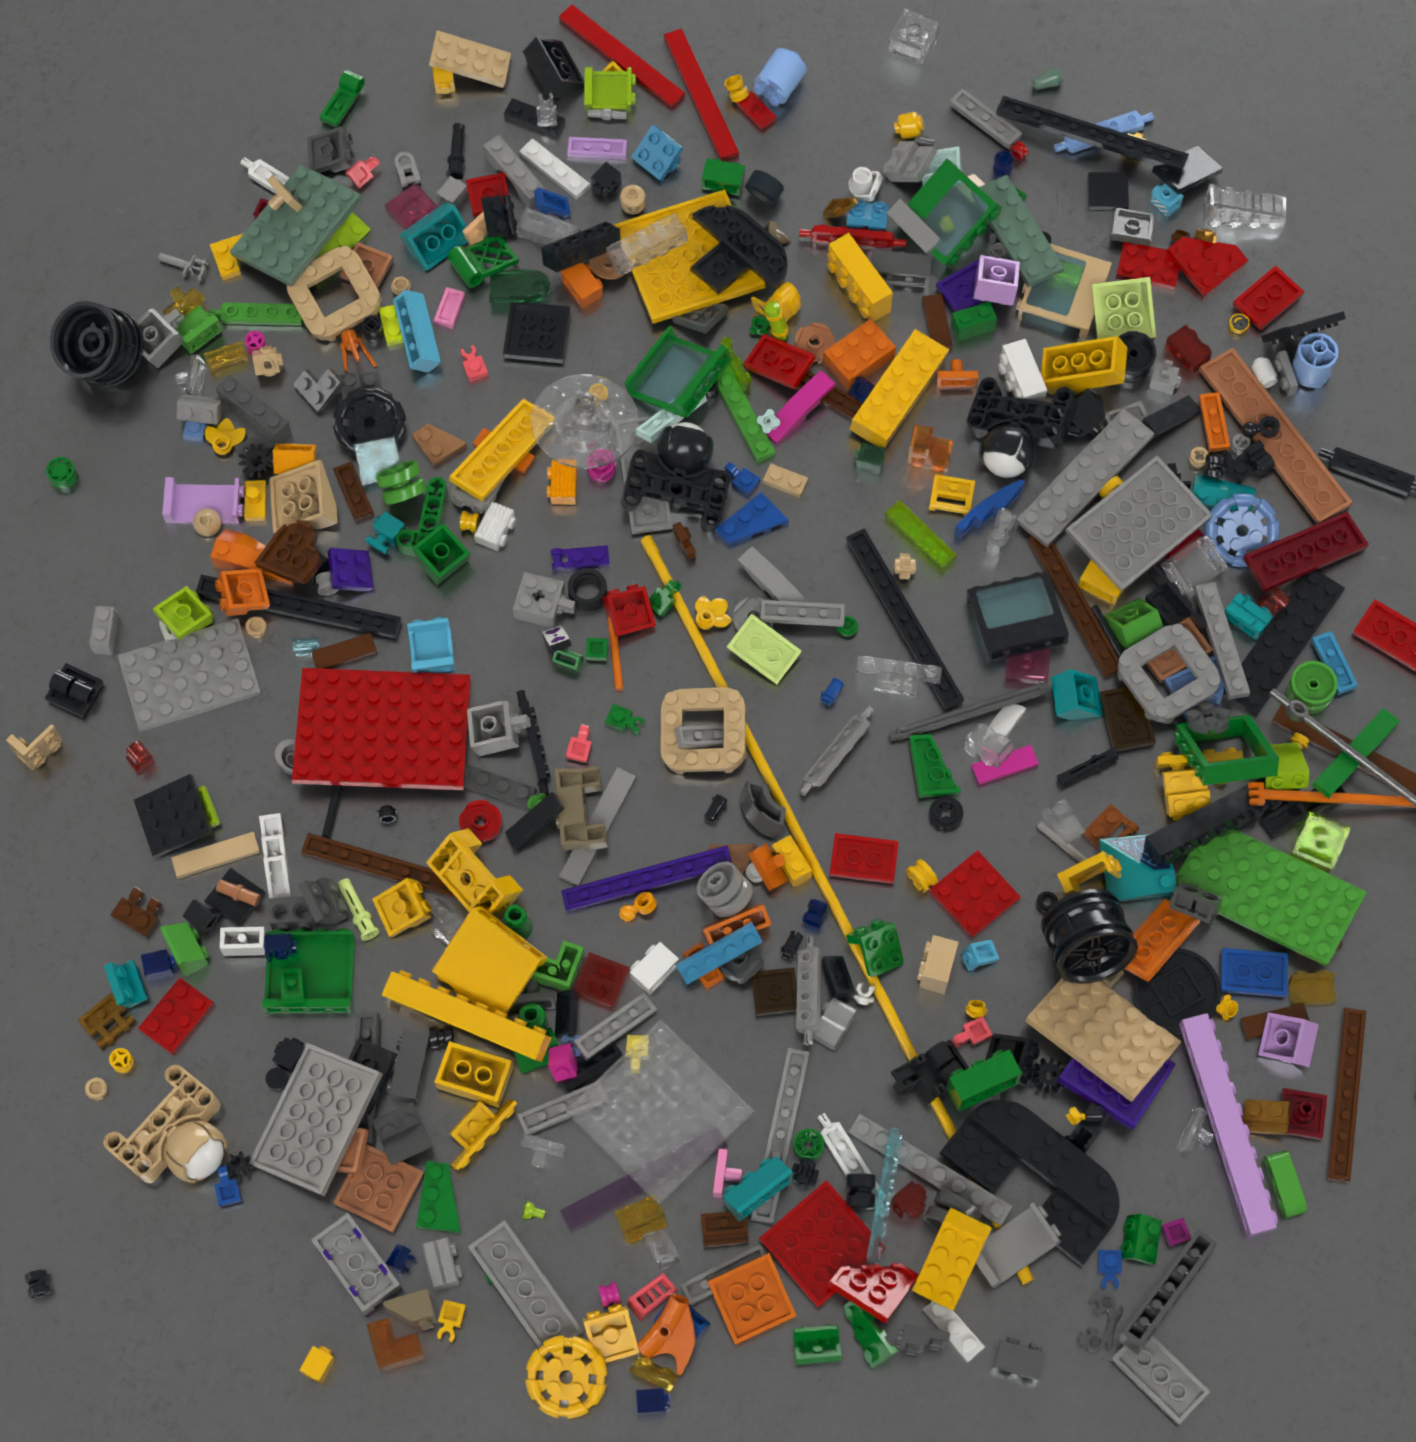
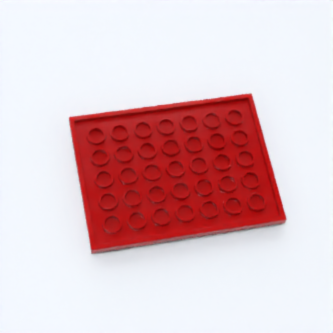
M302 668L292 784L463 790L470 674Z

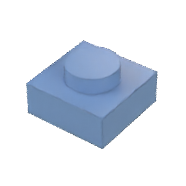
M186 420L183 439L204 442L207 423Z

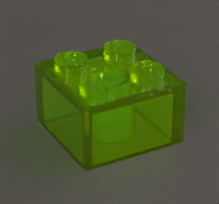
M1308 810L1292 847V853L1333 870L1350 833V828L1347 825Z

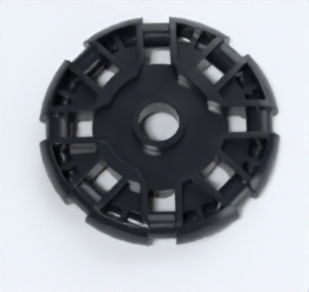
M360 387L347 393L348 396L344 400L341 399L337 404L333 418H335L333 430L340 445L343 444L347 448V452L362 459H365V457L379 459L392 453L391 450L395 446L398 447L406 432L404 427L406 415L401 403L397 402L390 392L378 387H374V389ZM366 397H374V403H366ZM352 402H355L357 405L354 410L349 407ZM385 403L391 407L388 412L382 407ZM366 418L374 419L375 427L371 429L366 428L364 420ZM343 419H349V426L343 425ZM390 420L396 421V427H390ZM352 434L358 439L355 443L348 439ZM385 436L390 439L387 444L381 441ZM365 443L373 444V449H365Z

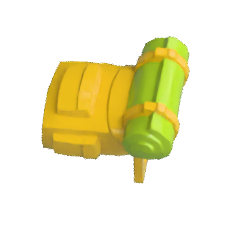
M787 281L774 292L767 302H763L754 296L751 298L755 311L766 317L769 321L772 335L781 341L786 340L789 334L787 321L801 307V298L797 289Z

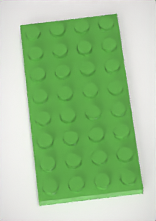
M1235 829L1230 830L1223 837L1218 836L1212 839L1205 846L1193 849L1175 878L1177 886L1184 882L1222 897L1219 915L1328 967L1367 895L1366 891Z

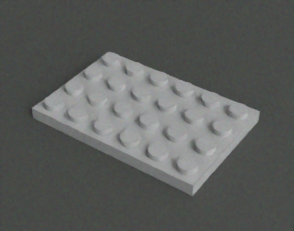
M1156 456L1071 524L1065 532L1122 592L1212 517V514L1169 467Z
M238 618L201 629L198 632H191L180 641L177 638L169 642L162 641L117 655L140 732L261 695Z
M307 1043L248 1164L325 1197L383 1074Z

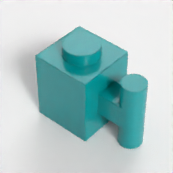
M384 511L373 523V530L377 538L375 539L369 535L365 542L387 555L390 548L385 545L386 542L396 547V535L400 530L406 529L405 523Z

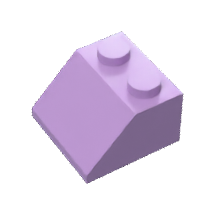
M1268 1012L1258 1055L1309 1067L1319 1024L1305 1019Z

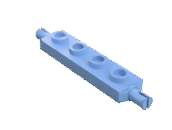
M1135 110L1096 123V125L1121 133L1132 134L1144 130V123L1153 121L1154 115L1151 112L1141 116ZM1064 137V142L1054 144L1056 153L1065 149L1070 153H1075L1093 147V145Z

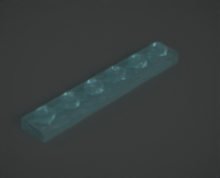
M890 1128L866 1263L875 1264V1260H880L883 1246L878 1245L879 1238L885 1236L887 1224L882 1223L884 1214H889L891 1202L886 1201L888 1192H893L895 1180L890 1178L892 1170H897L899 1158L894 1156L896 1149L901 1148L903 1137L898 1135V1128Z

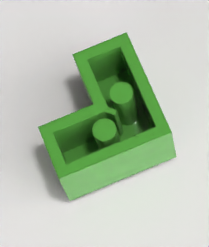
M563 940L557 959L548 958L544 965L538 966L529 981H537L538 984L562 992L572 990L585 956L584 947Z

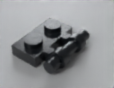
M501 196L481 198L488 238L507 236V228L509 229L510 236L517 235L516 227L518 223L514 218L513 209L515 207L514 202L511 201V196H503L504 204H502ZM503 210H505L507 221H505Z

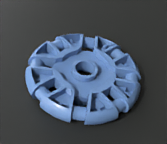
M1247 493L1234 494L1229 499H1222L1210 511L1212 517L1205 523V540L1209 542V550L1218 560L1223 563L1224 561L1231 564L1230 566L1248 567L1243 560L1244 555L1247 554L1246 551L1252 548L1257 550L1276 542L1280 535L1279 520H1276L1274 515L1276 512L1266 500L1255 498L1253 494ZM1237 505L1238 509L1230 512L1229 507ZM1250 505L1256 507L1254 513L1248 510ZM1219 517L1224 518L1222 526L1216 523ZM1267 517L1268 523L1262 525L1260 519ZM1239 525H1246L1248 528L1247 533L1238 535L1236 533L1237 527ZM1221 535L1224 541L1218 543L1216 537ZM1263 535L1268 537L1266 543L1261 542ZM1230 548L1236 551L1234 556L1228 554Z

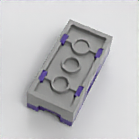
M349 1213L311 1239L365 1316L375 1310L373 1307L391 1294L394 1296L402 1290L399 1282Z

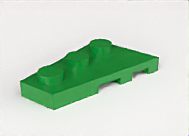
M931 734L910 735L908 739L918 798L960 795L961 790L958 785L956 786L950 769H947L943 762L942 754Z

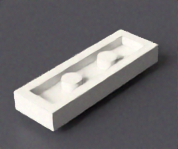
M934 1301L922 1310L938 1330L950 1332L949 1343L967 1363L985 1348L954 1311Z

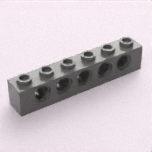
M1199 1229L1196 1231L1123 1329L1119 1339L1120 1343L1137 1355L1140 1353L1214 1253L1217 1244L1215 1240Z

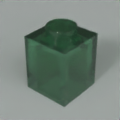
M862 443L860 450L856 449L853 461H856V469L880 475L886 448Z

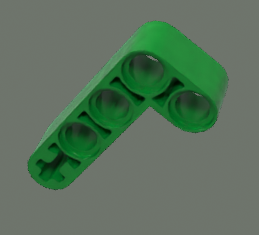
M434 477L428 483L418 531L403 529L397 533L396 542L402 554L415 556L412 547L442 524L448 497L447 485L443 478ZM432 506H438L435 510L430 509ZM429 524L435 525L433 528H426ZM404 540H410L409 543L402 544Z

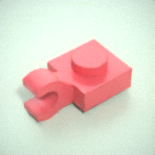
M371 156L365 162L359 160L345 173L354 186L360 188L373 177L370 171L377 167L380 162L376 157L372 158Z
M581 724L578 737H571L566 759L587 764L592 746V741L587 740L590 733L589 726Z
M982 1016L964 1024L962 1027L964 1032L953 1036L951 1041L956 1048L970 1041L973 1047L992 1038L993 1034Z

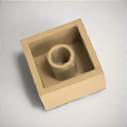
M933 935L932 941H927L923 960H926V962L921 961L917 980L921 981L919 988L945 994L958 941Z

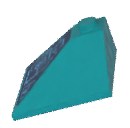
M1150 834L1099 839L1100 852L1104 851L1108 855H1112L1114 859L1117 858L1122 867L1120 871L1122 877L1119 879L1110 874L1108 870L1104 872L1106 890L1114 893L1120 902L1171 897L1177 887L1172 863L1157 867L1143 849L1145 837Z

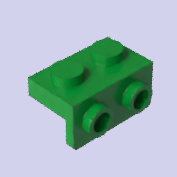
M1141 1213L1127 1215L1124 1239L1121 1246L1122 1259H1133L1148 1265H1156L1162 1220Z
M827 1324L818 1327L793 1329L796 1365L842 1361L838 1325Z

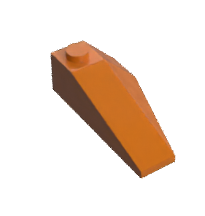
M225 529L216 538L210 558L214 567L224 570L258 569L259 567L254 562L266 546L245 533ZM262 569L264 579L290 585L294 583Z

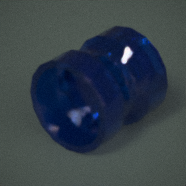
M1000 151L995 155L993 172L997 177L1009 176L1012 173L1014 157L1010 152Z
M810 899L807 905L808 911L804 913L802 921L809 926L822 928L824 923L823 917L828 913L830 907L822 901Z

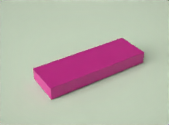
M1028 745L971 765L978 785H982L1036 767L1039 763L1032 746Z

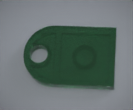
M502 270L490 276L489 303H530L540 301L549 294V278L538 270Z

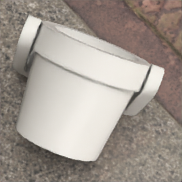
M858 167L854 170L849 180V192L856 200L873 201L878 193L883 177L878 171H870L866 167Z

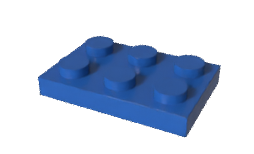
M1222 948L1221 992L1286 998L1288 953Z

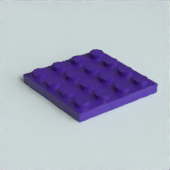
M1074 1058L1070 1060L1057 1082L1088 1102H1095L1111 1114V1117L1133 1130L1176 1064L1168 1059L1133 1102L1129 1101Z

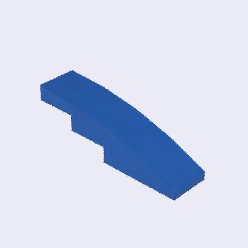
M1022 479L984 499L955 526L954 535L961 539L972 525L980 529L991 515L999 519L1023 491L1025 481Z

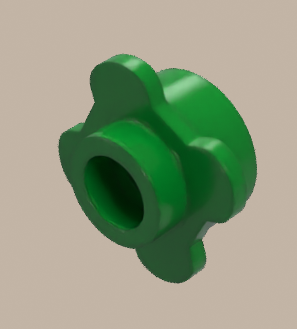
M763 316L753 317L752 327H750L749 332L752 335H768L769 321Z

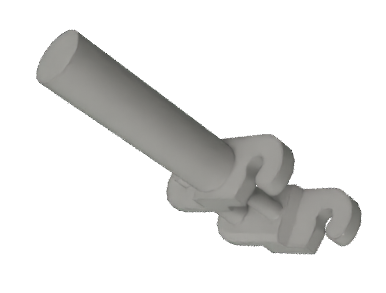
M160 253L158 257L159 261L184 268L182 275L185 278L187 277L186 273L189 274V271H192V269L201 271L198 276V282H202V278L207 273L206 267L209 265L208 259L203 261L197 259L196 255H193L190 259L191 261H185ZM195 263L202 264L201 268L194 266Z

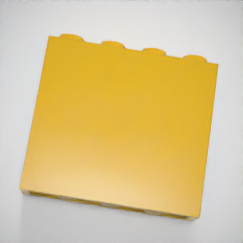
M482 906L471 909L432 972L437 975L438 980L446 984L448 983L453 987V991L456 994L458 993L469 998L471 1004L475 1005L477 1001L489 1006L487 1011L494 1013L495 1010H499L508 1014L538 966L544 965L548 957Z

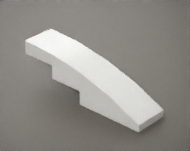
M281 813L259 816L269 899L291 897Z

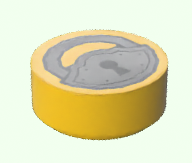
M1241 313L1234 314L1229 321V329L1235 334H1244L1250 325L1249 318Z

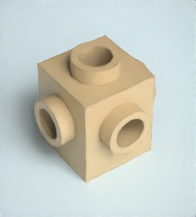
M263 346L260 350L252 352L256 376L265 375L270 377L280 372L283 358L282 354L277 352V347Z

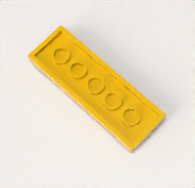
M523 398L449 476V481L483 502L556 424V418Z

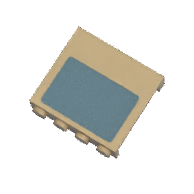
M1050 244L1062 263L1064 272L1029 288L1024 283L1022 289L1024 297L1023 299L1019 298L1016 310H1019L1018 318L1022 319L1024 312L1078 328L1080 329L1079 337L1087 339L1094 319L1091 284L1107 282L1112 263Z

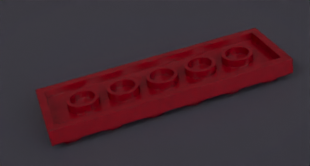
M1345 512L1244 555L1243 560L1262 590L1266 592L1367 549L1369 544L1349 513Z

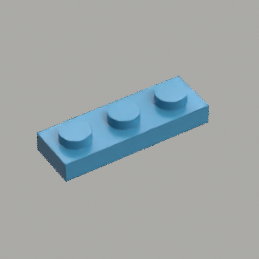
M1332 631L1313 637L1311 642L1321 662L1332 668L1337 676V695L1357 689L1358 684Z

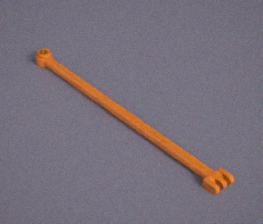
M1262 782L1248 783V789H1254L1248 791L1249 797H1256L1249 799L1250 805L1263 806L1265 800L1416 807L1403 796L1334 792L1328 799L1317 791L1264 789V783Z

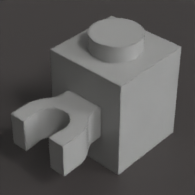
M1165 360L1164 364L1156 362L1149 389L1172 395L1174 387L1179 388L1181 376H1178L1180 368L1172 366L1173 361Z

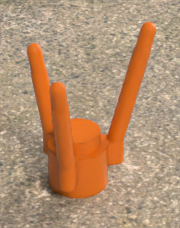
M346 330L341 334L342 342L340 346L345 372L348 371L346 349L353 351L356 361H360L357 352L359 346L373 367L377 366L355 330Z

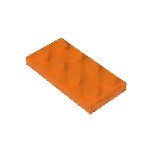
M1165 898L1133 934L1138 944L1137 954L1128 966L1124 968L1147 982L1154 977L1200 923V920L1170 909L1171 901Z

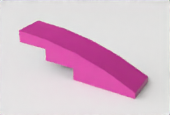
M819 371L775 415L780 420V425L771 430L770 433H766V435L776 445L806 420V415L817 407L821 399L835 387V382L823 371Z

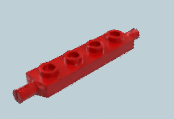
M821 224L814 225L812 230L800 229L799 237L811 238L813 242L832 243L849 233L860 247L892 249L894 246L906 248V239L895 238L892 232L885 230L872 231L865 228L851 229L845 226L831 227Z

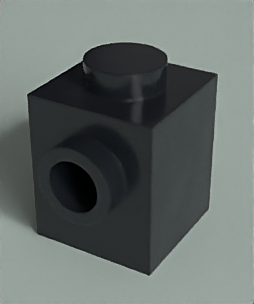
M607 162L591 176L592 190L597 195L601 194L605 198L610 194H614L622 183L621 172Z
M285 1037L283 1042L280 1041L274 1050L275 1055L272 1061L275 1066L292 1074L305 1048L303 1046L304 1043L296 1038L290 1040Z

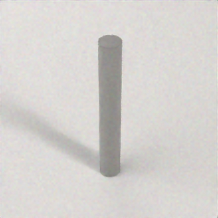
M1043 821L1037 825L1036 828L1079 863L1088 859Z

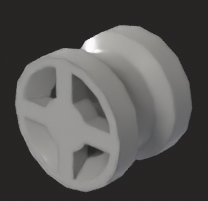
M323 572L315 577L316 583L319 584V595L328 596L338 592L339 589H332L330 572Z

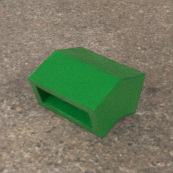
M564 648L554 653L552 661L579 671L584 657L582 654ZM561 654L575 659L576 663L560 659Z

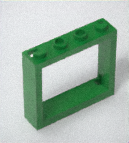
M1250 715L1229 717L1228 729L1215 734V730H1209L1208 734L1195 732L1188 727V722L1176 724V732L1173 734L1175 745H1178L1182 756H1185L1189 767H1192L1195 776L1199 778L1203 785L1278 776L1279 757ZM1242 736L1256 757L1208 763L1195 742Z

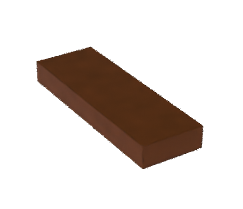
M942 294L922 296L929 337L952 350L953 344Z
M352 461L333 468L355 523L374 516L373 509Z
M370 632L311 651L316 668L330 669L377 654V650Z
M1304 1003L1268 1011L1269 1013L1310 1021ZM1268 1012L1240 1019L1246 1041L1263 1036Z

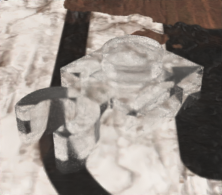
M549 93L548 100H543L542 94H539L540 106H536L538 127L557 126L556 105H553V94Z

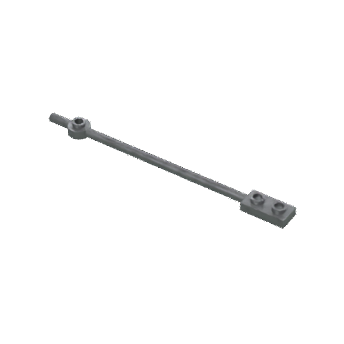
M1273 688L1269 695L1286 707V714L1291 720L1307 723L1416 806V796L1310 716L1308 714L1309 710L1303 702L1299 700L1291 701Z

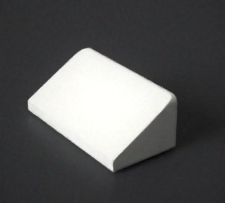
M1018 704L1003 707L984 734L1002 745L1025 714L1026 708Z

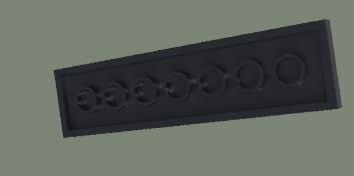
M1317 570L1303 575L1241 664L1250 695L1248 697L1231 699L1230 701L1257 717L1271 697L1269 695L1270 692L1281 683L1342 595L1345 587ZM1224 688L1223 697L1228 699L1226 690Z

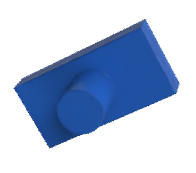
M542 188L534 191L537 205L535 210L540 217L548 213L563 218L571 215L568 197Z

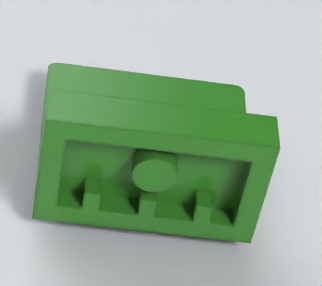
M197 303L182 314L185 318L180 322L177 329L183 336V343L181 345L190 354H193L222 332L219 319L214 314L209 316Z

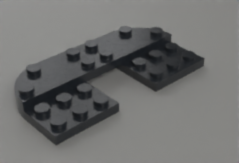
M994 1100L980 1105L968 1115L939 1153L991 1194L995 1193L1020 1160L1055 1187L1054 1191L1042 1205L1048 1214V1217L1045 1219L1049 1225L1054 1223L1061 1233L1058 1237L1061 1243L1056 1247L1081 1267L1112 1229L1117 1220L1120 1208L1119 1193L1110 1174L1035 1113L1019 1103L1009 1100Z

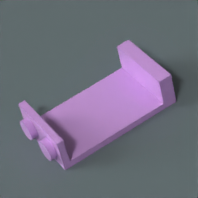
M165 477L163 518L166 523H193V517L199 510L210 508L220 515L221 524H239L240 517H243L244 513L241 498L245 497V486L241 485L239 478H235V485L176 484L174 477Z

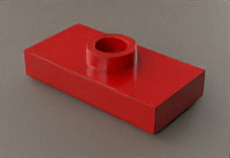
M752 91L749 92L747 98L736 102V105L761 131L776 121V115Z

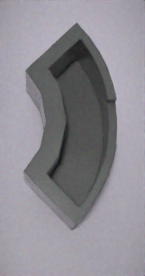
M748 779L740 792L742 810L748 821L758 831L775 839L784 825L786 808L778 805L772 799L768 785Z

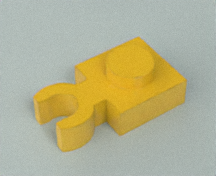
M443 1300L438 1323L444 1324V1326L437 1333L438 1340H441L442 1335L448 1332L450 1333L449 1342H454L455 1333L453 1329L454 1327L461 1328L466 1309L465 1304Z

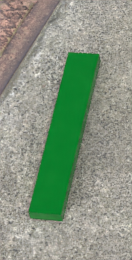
M1383 708L1349 745L1367 758L1399 724L1400 720ZM1342 751L1313 782L1312 786L1329 799L1360 764Z

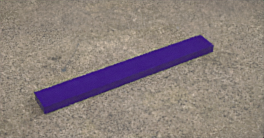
M726 845L564 889L561 892L566 911L570 912L699 877L717 863H732L728 846Z

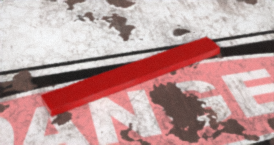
M573 4L559 15L561 22L608 59L614 61L622 70L627 71V68H631L632 74H636V81L669 107L673 108L685 96L684 91Z
M682 28L664 34L665 42L719 159L724 161L739 156L738 148Z

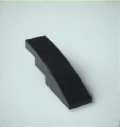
M1342 786L1335 791L1336 793H1346ZM1290 801L1262 818L1261 821L1271 837L1274 838L1336 803Z

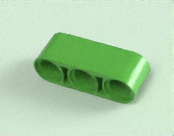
M1285 1150L1266 1155L1264 1157L1265 1165L1283 1217L1287 1218L1306 1213L1307 1204L1289 1152Z

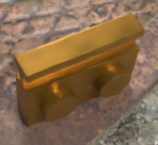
M1245 1099L1244 1124L1248 1126L1250 1133L1288 1135L1291 1103L1289 1101Z

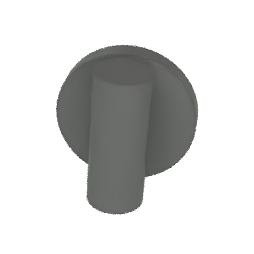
M915 137V142L918 146H934L935 140L929 137Z

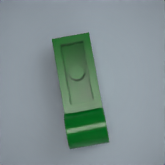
M345 70L340 77L338 89L319 116L320 121L338 128L362 91L365 79Z

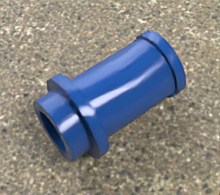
M833 678L827 689L821 692L820 700L826 705L835 703V698L844 687V683L837 678Z

